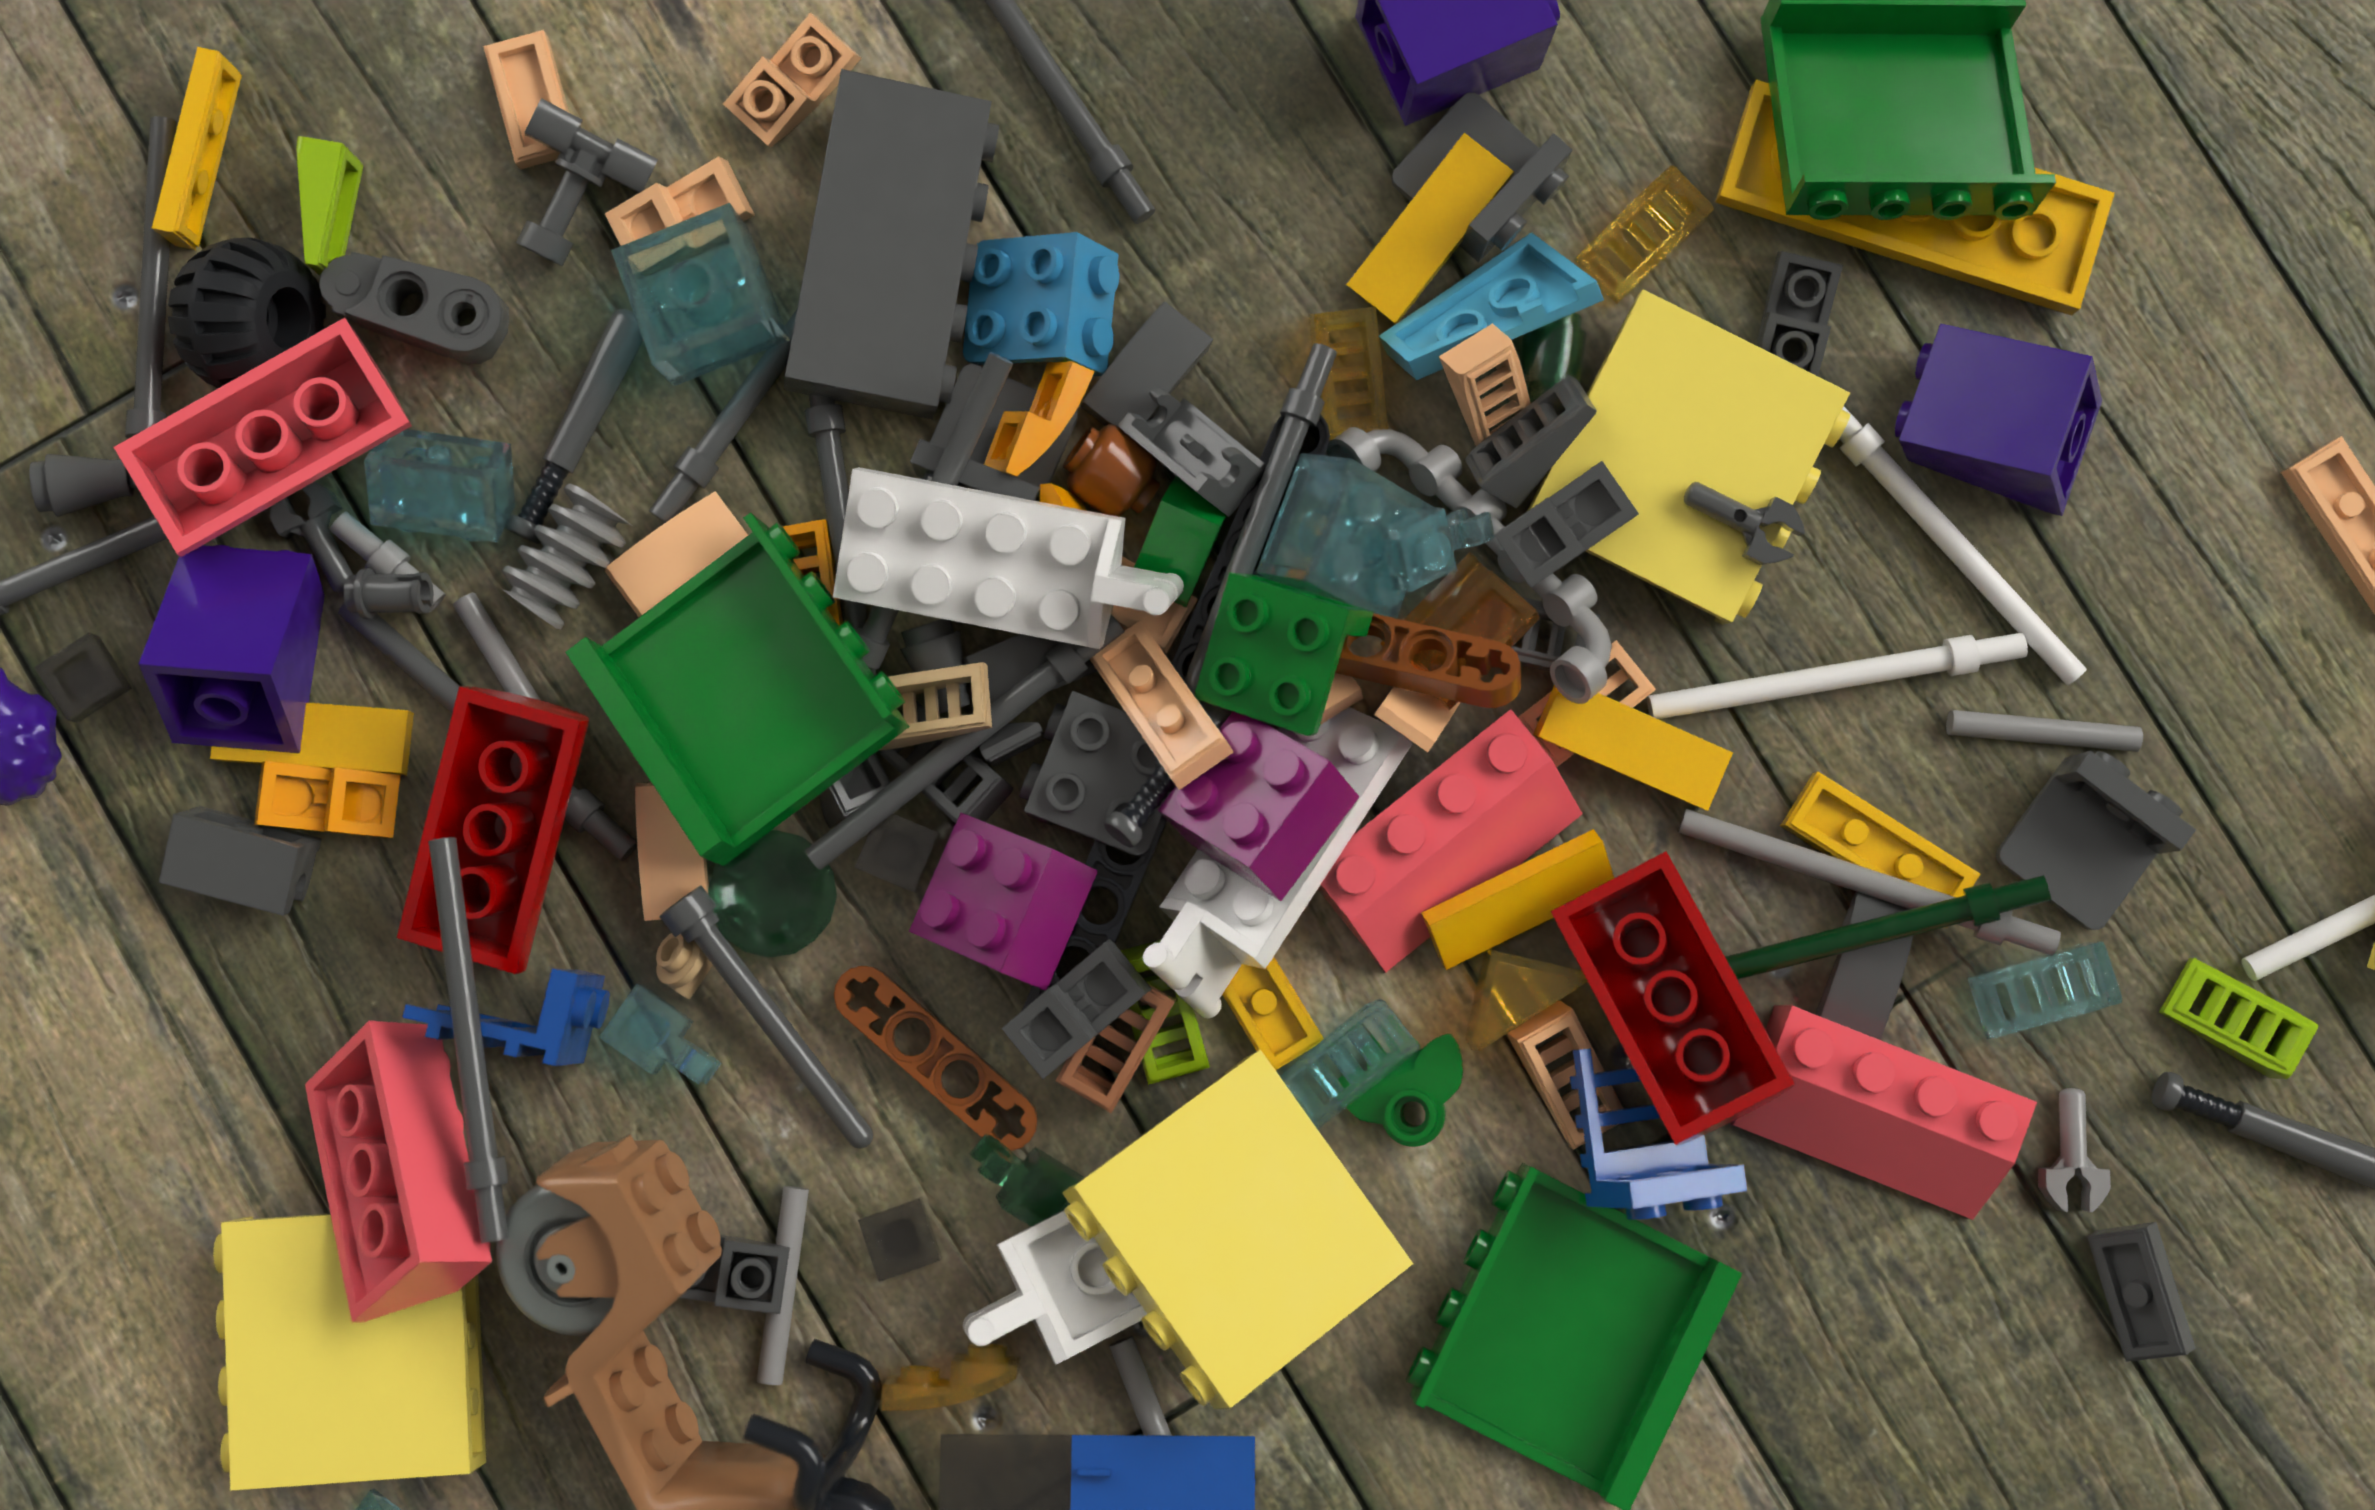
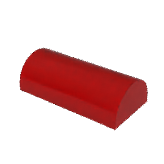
M459 686L396 938L443 952L429 841L456 837L472 961L512 974L526 971L590 720L587 716L559 705L526 696L480 687Z
M1667 851L1550 911L1676 1146L1697 1139L1752 1112L1795 1086L1792 1077Z

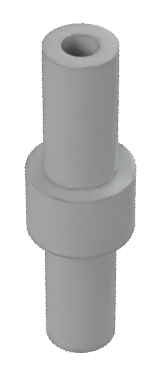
M347 511L342 513L331 525L329 530L367 561L365 568H371L375 571V574H416L419 572L408 563L411 558L410 555L392 540L383 542ZM433 584V604L429 606V613L446 596L435 584Z

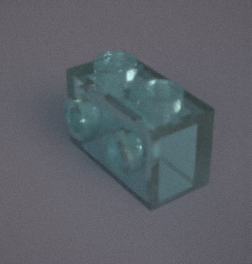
M406 429L371 449L364 460L371 525L398 528L404 532H427L455 536L468 541L484 540L498 542L515 508L510 443Z

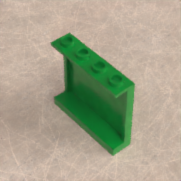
M1769 0L1760 20L1786 215H1810V217L1817 220L1833 219L1841 215H1872L1879 220L1896 219L1903 215H1934L1935 218L1940 220H1953L1965 215H1995L2001 220H2015L2025 216H2032L2056 184L2055 174H2036L2012 34L2013 25L2026 7L2025 0Z
M751 512L743 518L752 530L751 534L602 646L584 637L565 652L698 854L721 866H725L910 727L897 709L905 703L901 693L884 672L881 671L874 676L862 658L870 652L863 639L849 622L845 621L839 626L827 608L835 603L828 589L812 571L804 576L793 561L801 553L795 542L778 522L769 528Z
M1521 1163L1517 1174L1510 1170L1505 1173L1495 1192L1492 1205L1499 1208V1211L1489 1231L1486 1232L1479 1229L1468 1247L1463 1264L1471 1268L1460 1291L1451 1287L1438 1309L1435 1323L1441 1325L1442 1328L1432 1349L1430 1350L1422 1346L1412 1362L1406 1378V1382L1413 1385L1409 1395L1415 1405L1423 1409L1427 1406L1595 1491L1604 1501L1622 1510H1630L1743 1273L1638 1220H1628L1626 1214L1614 1208L1587 1207L1584 1193L1525 1163Z

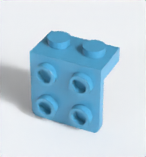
M1078 232L982 240L977 243L978 251L973 278L969 286L963 344L965 360L976 365H984L989 353L992 352L1008 359L1012 363L1073 361L1095 371L1093 376H1102L1108 368L1109 352L1113 346L1112 316L1115 291L1119 285V254Z

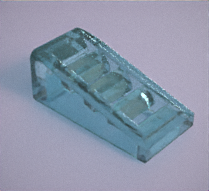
M2102 941L2086 942L2056 951L2053 956L2045 954L1967 978L1986 1039H1993L2122 1003V995L2107 948ZM2076 962H2080L2090 995L2085 996L2075 965ZM2054 968L2058 970L2067 998L2066 1002L2060 1004L2058 1003L2048 971ZM2028 975L2031 976L2041 1008L2033 1012L2021 978ZM2006 983L2016 1017L2005 1018L1995 984Z
M1378 999L1360 1008L1280 1075V1078L1315 1127L1319 1129L1403 1064L1420 1048L1384 1000ZM1365 1028L1369 1030L1372 1036L1376 1039V1041L1385 1051L1386 1055L1382 1052V1050L1379 1048V1046L1376 1044V1042L1373 1040V1038L1370 1036V1034L1366 1031ZM1349 1040L1371 1067L1366 1072H1364L1344 1044ZM1327 1057L1331 1058L1350 1083L1345 1089L1323 1060ZM1309 1071L1331 1099L1326 1105L1322 1104L1304 1080L1303 1076Z

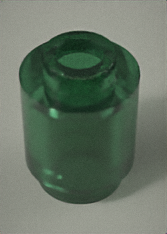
M1573 313L1523 335L1520 363L1531 403L1568 374L1577 379L1581 384L1587 333L1581 329L1582 317L1579 314Z

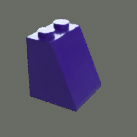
M1358 0L1355 18L1404 125L1407 126L1454 106L1466 93L1473 92L1480 95L1540 69L1557 28V21L1560 20V11L1557 0Z
M1940 323L1933 344L1925 343L1920 351L1915 370V377L1920 382L1913 402L1907 400L1903 402L1895 424V436L1899 438L1907 460L2045 512L2062 516L2102 403L2093 356Z
M202 545L183 557L179 556L139 661V667L172 743L300 753L306 702L309 703L325 598L312 554L296 553L289 550L269 551L233 548L226 545Z

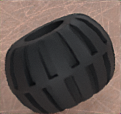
M232 238L207 246L189 259L187 264L181 268L174 280L176 287L171 289L168 306L172 307V316H168L170 333L176 335V338L173 340L176 350L189 369L216 389L325 329L323 327V319L326 318V304H321V290L316 278L312 276L311 270L299 258L283 247L255 238Z

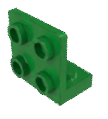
M1229 572L1195 690V697L1200 701L1305 736H1314L1319 730L1346 636L1367 637L1374 611L1259 575Z

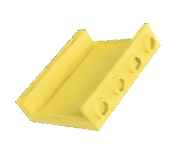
M1643 289L1635 298L1587 392V396L1597 410L1596 414L1546 473L1527 511L1603 461L1639 515L1586 550V552L1715 616L1714 621L1722 625L1732 623L1736 615L1746 618L1763 584L1755 581L1762 565L1742 556L1747 545L1740 531L1687 506L1684 503L1685 492L1693 482H1699L1754 510L1767 507L1770 500L1774 497H1778L1792 505L1795 501L1803 505L1811 495L1820 477L1821 470L1813 467L1823 445L1825 444L1833 448L1849 421L1851 414L1842 410L1850 392ZM1779 524L1759 525V528L1765 532L1767 542L1772 546L1784 548L1791 532L1785 530Z
M1261 1050L1238 1062L1226 1071L1225 1075L1088 1176L1062 1192L1070 1204L1064 1211L1071 1225L1084 1240L1095 1239L1108 1258L1103 1263V1267L1112 1283L1123 1295L1127 1296L1131 1292L1134 1294L1147 1313L1141 1318V1321L1150 1337L1162 1350L1166 1351L1170 1347L1186 1368L1180 1373V1377L1188 1391L1202 1406L1210 1402L1214 1409H1229L1413 1265V1262Z
M331 1214L260 1219L243 1217L221 1222V1234L216 1237L214 1243V1264L217 1272L223 1273L224 1300H221L217 1307L216 1329L220 1339H225L226 1366L222 1367L219 1374L218 1393L221 1404L227 1406L228 1432L224 1434L221 1442L220 1457L223 1470L226 1473L230 1472V1491L470 1474L486 1463L478 1274L458 1292L366 1322H352Z

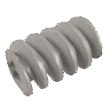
M570 483L563 490L574 505L573 508L570 509L556 504H551L548 508V511L558 525L557 529L539 524L533 528V532L543 546L542 549L539 550L525 545H520L517 549L527 565L526 570L511 566H505L502 569V573L512 586L510 591L502 590L544 621L560 630L565 624L554 607L558 604L577 609L580 602L570 586L576 584L592 589L595 581L585 566L589 563L607 568L610 560L600 546L602 543L623 548L626 542L616 528V525L619 522L633 526L581 487Z

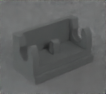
M1155 388L1150 390L1149 395L1151 399L1159 405L1156 415L1146 421L1140 415L1127 412L1117 426L1198 494L1230 517L1262 478L1267 465L1185 398L1179 402L1164 389Z
M198 806L173 814L159 883L284 916L290 913L294 899L303 901L306 896L316 853L320 849L322 838L284 828L254 825V820Z

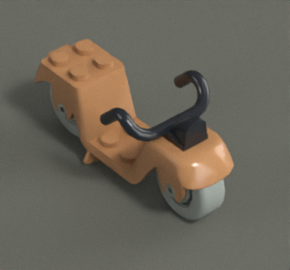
M630 1134L618 1141L594 1142L568 1153L536 1178L537 1185L512 1205L506 1214L509 1238L499 1240L496 1244L498 1272L507 1294L525 1316L541 1327L564 1335H589L568 1358L565 1369L566 1373L548 1389L542 1399L546 1406L550 1407L570 1394H575L637 1510H897L891 1499L873 1485L854 1478L845 1477L867 1438L881 1400L882 1383L879 1373L869 1360L859 1354L816 1338L809 1348L805 1363L847 1378L856 1387V1394L838 1439L826 1456L810 1436L797 1429L756 1414L751 1416L743 1436V1440L751 1444L703 1441L698 1433L697 1418L693 1410L687 1403L680 1400L668 1377V1368L663 1354L655 1345L650 1344L643 1330L673 1304L721 1256V1238L715 1220L707 1211L701 1209L689 1187V1174L684 1162L676 1153L669 1150L664 1141H634Z

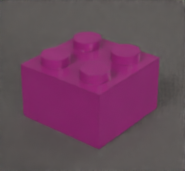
M1232 712L1219 731L1234 752L1179 790L1175 786L1158 811L1192 846L1274 898L1282 901L1358 800L1359 796L1330 760L1260 720Z
M960 812L909 932L1046 991L1098 870L1050 847Z

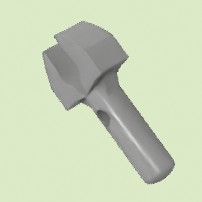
M2066 1088L2059 1093L2060 1156L2050 1168L2038 1167V1188L2056 1210L2068 1212L2066 1185L2075 1175L2082 1183L2081 1210L2092 1213L2104 1201L2111 1189L2110 1169L2097 1168L2087 1157L2086 1094L2077 1088Z

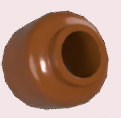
M1109 424L1099 431L1092 426L1088 428L1074 445L1063 464V468L1069 471L1067 477L1068 489L1072 494L1101 514L1120 517L1130 508L1139 514L1150 503L1160 486V483L1152 477L1157 467V458L1115 424Z

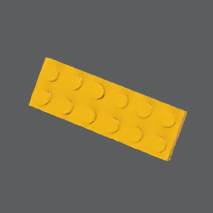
M1756 79L1747 98L1715 203L2072 316L2081 308L2115 193L2055 174L2056 184L2032 216H2025L2015 220H2001L1995 215H1965L1953 220H1940L1935 218L1934 215H1903L1891 220H1879L1872 215H1841L1828 220H1817L1810 217V215H1786L1769 83ZM2035 168L2036 174H2054Z

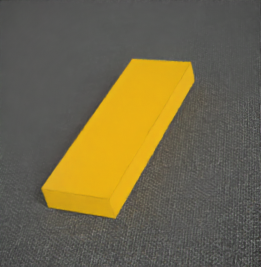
M197 47L152 224V229L174 246L196 250L200 244L242 77L240 72L219 51Z
M1463 133L1346 285L1397 324L1460 245L1468 225L1510 181L1515 174L1514 171L1466 133Z
M1555 685L1533 733L1535 737L1706 811L1711 806L1733 755V752L1600 693H1597L1583 704L1571 702L1557 690Z
M306 702L300 753L211 746L210 759L248 764H262V761H273L407 776L414 713L409 710Z
M1819 771L1812 773L1780 825L1823 854L1953 897L1964 896L1963 889L1973 887L1980 876L1979 872Z
M1592 829L1421 914L1438 958L1445 969L1448 970L1554 918L1550 911L1612 880L1614 874L1604 843L1596 831Z
M1274 956L1266 969L1244 964L1240 966L1222 996L1255 1050L1263 1052L1275 1071L1325 1041Z

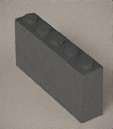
M841 69L786 367L785 391L810 396H823L836 401L932 420L936 413L938 402L950 404L957 367L945 364L949 341L961 343L967 314V306L956 303L960 281L971 283L978 251V245L967 243L971 220L982 222L989 188L987 184L977 183L981 160L993 162L999 132V125L988 123L992 101Z

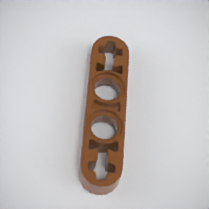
M1375 613L1373 614L1367 635L1376 636L1383 640L1385 644L1381 651L1373 656L1359 657L1353 654L1349 647L1353 641L1362 636H1346L1335 672L1483 708H1498L1507 705L1517 697L1522 683L1520 660L1517 653L1509 645L1495 640ZM1427 649L1438 650L1447 657L1441 667L1432 671H1421L1414 668L1411 664L1414 655ZM1464 658L1466 659L1467 666L1461 665V676L1457 677L1459 659ZM1491 667L1502 669V674H1496L1491 682L1481 681V675H1487Z
M869 966L850 968L840 976L835 985L834 1000L837 1009L843 1017L983 1140L996 1149L1004 1151L1020 1149L1032 1140L1037 1131L1039 1118L1036 1107L1029 1098L892 978L878 968ZM872 978L875 979L879 986L876 988L874 995L887 1008L892 1007L896 997L905 1004L903 1009L897 1011L888 1019L881 1034L872 1027L874 1022L882 1018L875 1010L868 1006H862L856 1011L850 1005L855 995L849 989V986L854 980L860 983H867ZM908 1018H918L925 1022L931 1034L930 1044L927 1049L915 1056L906 1055L901 1052L896 1046L894 1039L896 1028L903 1020ZM953 1061H967L973 1064L978 1071V1087L968 1097H954L944 1088L942 1081L943 1072ZM991 1081L1002 1089L1000 1094L992 1098L993 1101L1005 1110L1011 1109L1016 1104L1025 1112L1021 1116L1020 1123L1026 1130L1020 1137L1012 1132L1006 1134L1003 1138L999 1137L994 1132L999 1121L986 1108L982 1109L978 1119L968 1111L970 1106L976 1104L985 1096Z

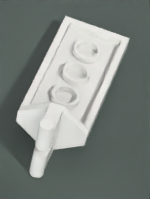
M860 467L852 469L833 598L1100 649L1104 644L1113 605L1146 611L1152 615H1161L1180 596L1184 584L1181 577L1174 573L1165 574L1121 565L1125 518Z
M1349 707L1321 724L1317 734L1314 736H1305L1281 727L1278 728L1279 732L1330 760L1359 796L1358 800L1282 901L1274 898L1198 849L1159 908L1174 922L1160 943H1153L1146 948L1143 954V961L1201 1017L1209 1019L1219 1013L1221 1009L1220 997L1242 964L1266 969L1413 743L1388 724Z
M1063 1210L996 1244L1017 1291L967 1315L963 1321V1330L975 1345L985 1346L991 1341L1032 1321L1052 1361L1057 1365L1138 1323L1147 1313L1132 1292L1125 1296L1115 1287L1103 1267V1263L1108 1260L1103 1250L1094 1238L1089 1241L1084 1240L1071 1225Z

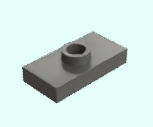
M2150 1222L2096 1230L2088 1235L2087 1238L2126 1362L2182 1356L2196 1349L2157 1223Z

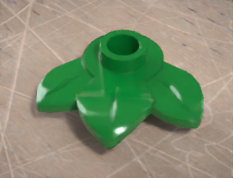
M1380 1022L1374 1028L1367 1046V1071H1355L1338 1078L1341 1097L1347 1109L1356 1118L1369 1123L1383 1124L1387 1134L1399 1144L1409 1147L1425 1145L1434 1140L1442 1131L1446 1120L1444 1103L1459 1090L1462 1084L1463 1060L1459 1045L1453 1035L1447 1033L1433 1039L1425 1047L1421 1048L1419 1042L1404 1029L1388 1022ZM1408 1102H1417L1423 1106L1425 1119L1421 1125H1412L1405 1120L1403 1110Z

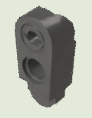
M351 252L350 256L344 255L333 259L328 263V267L324 268L320 276L319 287L321 294L327 303L333 307L332 311L340 318H346V320L355 322L364 329L447 358L449 357L468 364H481L493 358L508 333L509 308L488 284L473 277L384 255L380 259L356 252ZM416 292L423 293V303L419 310L414 314L401 316L400 306L403 300L410 294ZM464 309L476 311V318L470 325L463 327L458 325L460 312Z

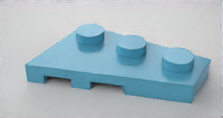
M1531 232L1379 335V338L1387 355L1414 379L1419 380L1443 369L1439 359L1440 355L1492 323L1512 340L1599 303L1604 298L1597 280Z

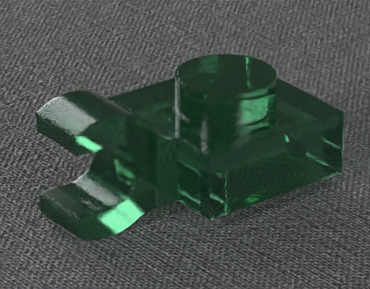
M986 1133L970 1152L972 1158L982 1163L977 1169L978 1172L991 1182L1002 1186L996 1195L1000 1207L1031 1227L1069 1206L1070 1204L1062 1192L1084 1178V1176L1036 1146L1025 1160L1022 1161L1002 1142Z

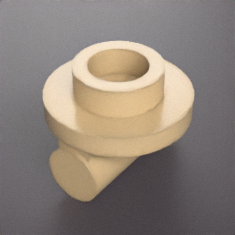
M672 933L669 934L657 950L656 973L658 979L680 995L691 999L713 967L712 963L694 940L687 943L681 934L676 937Z

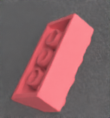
M343 318L114 446V449L175 552L180 557H183L412 425L367 348L346 318Z
M1510 709L1357 831L1343 849L1318 890L1384 973H1386L1430 938L1421 914L1422 912L1522 864L1579 818L1582 812L1551 757L1512 709Z
M1774 1005L1765 1030L1792 1077L1795 1086L1772 1101L1732 1121L1730 1125L1973 1220L2015 1164L2037 1102L1795 1006Z
M368 1021L305 1083L352 1322H366L458 1292L492 1262L490 1254L491 1242L481 1243L474 1189L467 1190L463 1163L470 1161L463 1135V1117L457 1108L450 1077V1059L444 1051L442 1039L437 1040L425 1037L428 1024Z

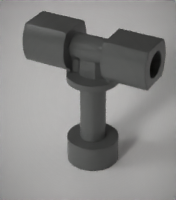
M541 98L526 128L525 135L559 152L555 164L566 171L540 224L537 225L527 220L516 243L563 266L573 246V243L563 238V235L588 184L591 183L601 188L607 177L636 193H640L644 190L658 159L618 138L615 144H612L581 128L582 119Z

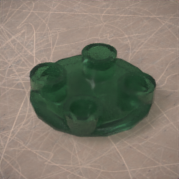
M772 830L725 866L719 864L714 866L708 894L717 905L712 911L719 918L716 924L727 940L744 952L770 958L795 954L818 939L831 921L837 893L834 872L828 864L822 870H819L806 855L804 850L812 845L810 842L799 835Z

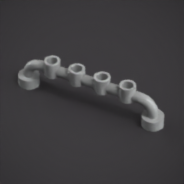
M1357 427L1348 428L1328 443L1327 457L1330 465L1338 476L1352 484L1360 483L1380 467V454L1396 457L1409 469L1410 479L1418 491L1426 496L1436 495L1453 512L1457 528L1466 537L1471 539L1480 538L1498 555V564L1502 572L1510 580L1517 583L1525 581L1494 536V534L1505 527L1500 522L1507 515L1505 502L1483 488L1472 495L1456 480L1462 474L1463 468L1459 456L1453 449L1446 445H1438L1427 452L1418 442L1404 433L1391 429L1372 430L1366 433ZM1551 574L1532 587V589L1543 599V607L1548 617L1557 625L1563 627L1570 625L1582 637L1586 648L1581 646L1571 647L1551 664L1550 675L1555 687L1565 698L1571 702L1583 704L1606 686L1607 674L1605 667L1610 659L1612 644L1608 630L1598 616L1590 610L1597 602V594L1593 585L1579 574H1572L1563 582L1554 574Z

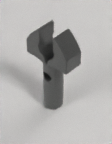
M313 482L303 488L311 502L308 510L309 520L295 514L294 507L288 497L271 506L270 519L280 536L286 539L295 534L305 537L332 590L341 593L344 592L347 577L353 575L328 527L331 515L342 510V507L334 492Z
M1693 482L1685 492L1684 503L1687 506L1740 531L1747 545L1742 556L1759 565L1780 562L1794 556V554L1780 547L1772 546L1767 542L1765 532L1759 528V525L1767 526L1774 523L1781 525L1785 530L1797 536L1805 534L1804 525L1795 507L1778 497L1772 498L1767 507L1754 510L1699 482Z

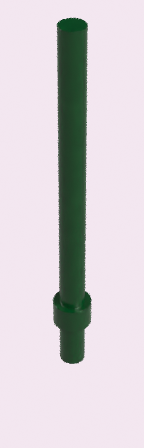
M2044 875L1992 888L1990 882L1963 889L1964 896L1725 956L1737 980L1968 921H1972L1974 927L2001 920L2000 913L2051 901V895Z

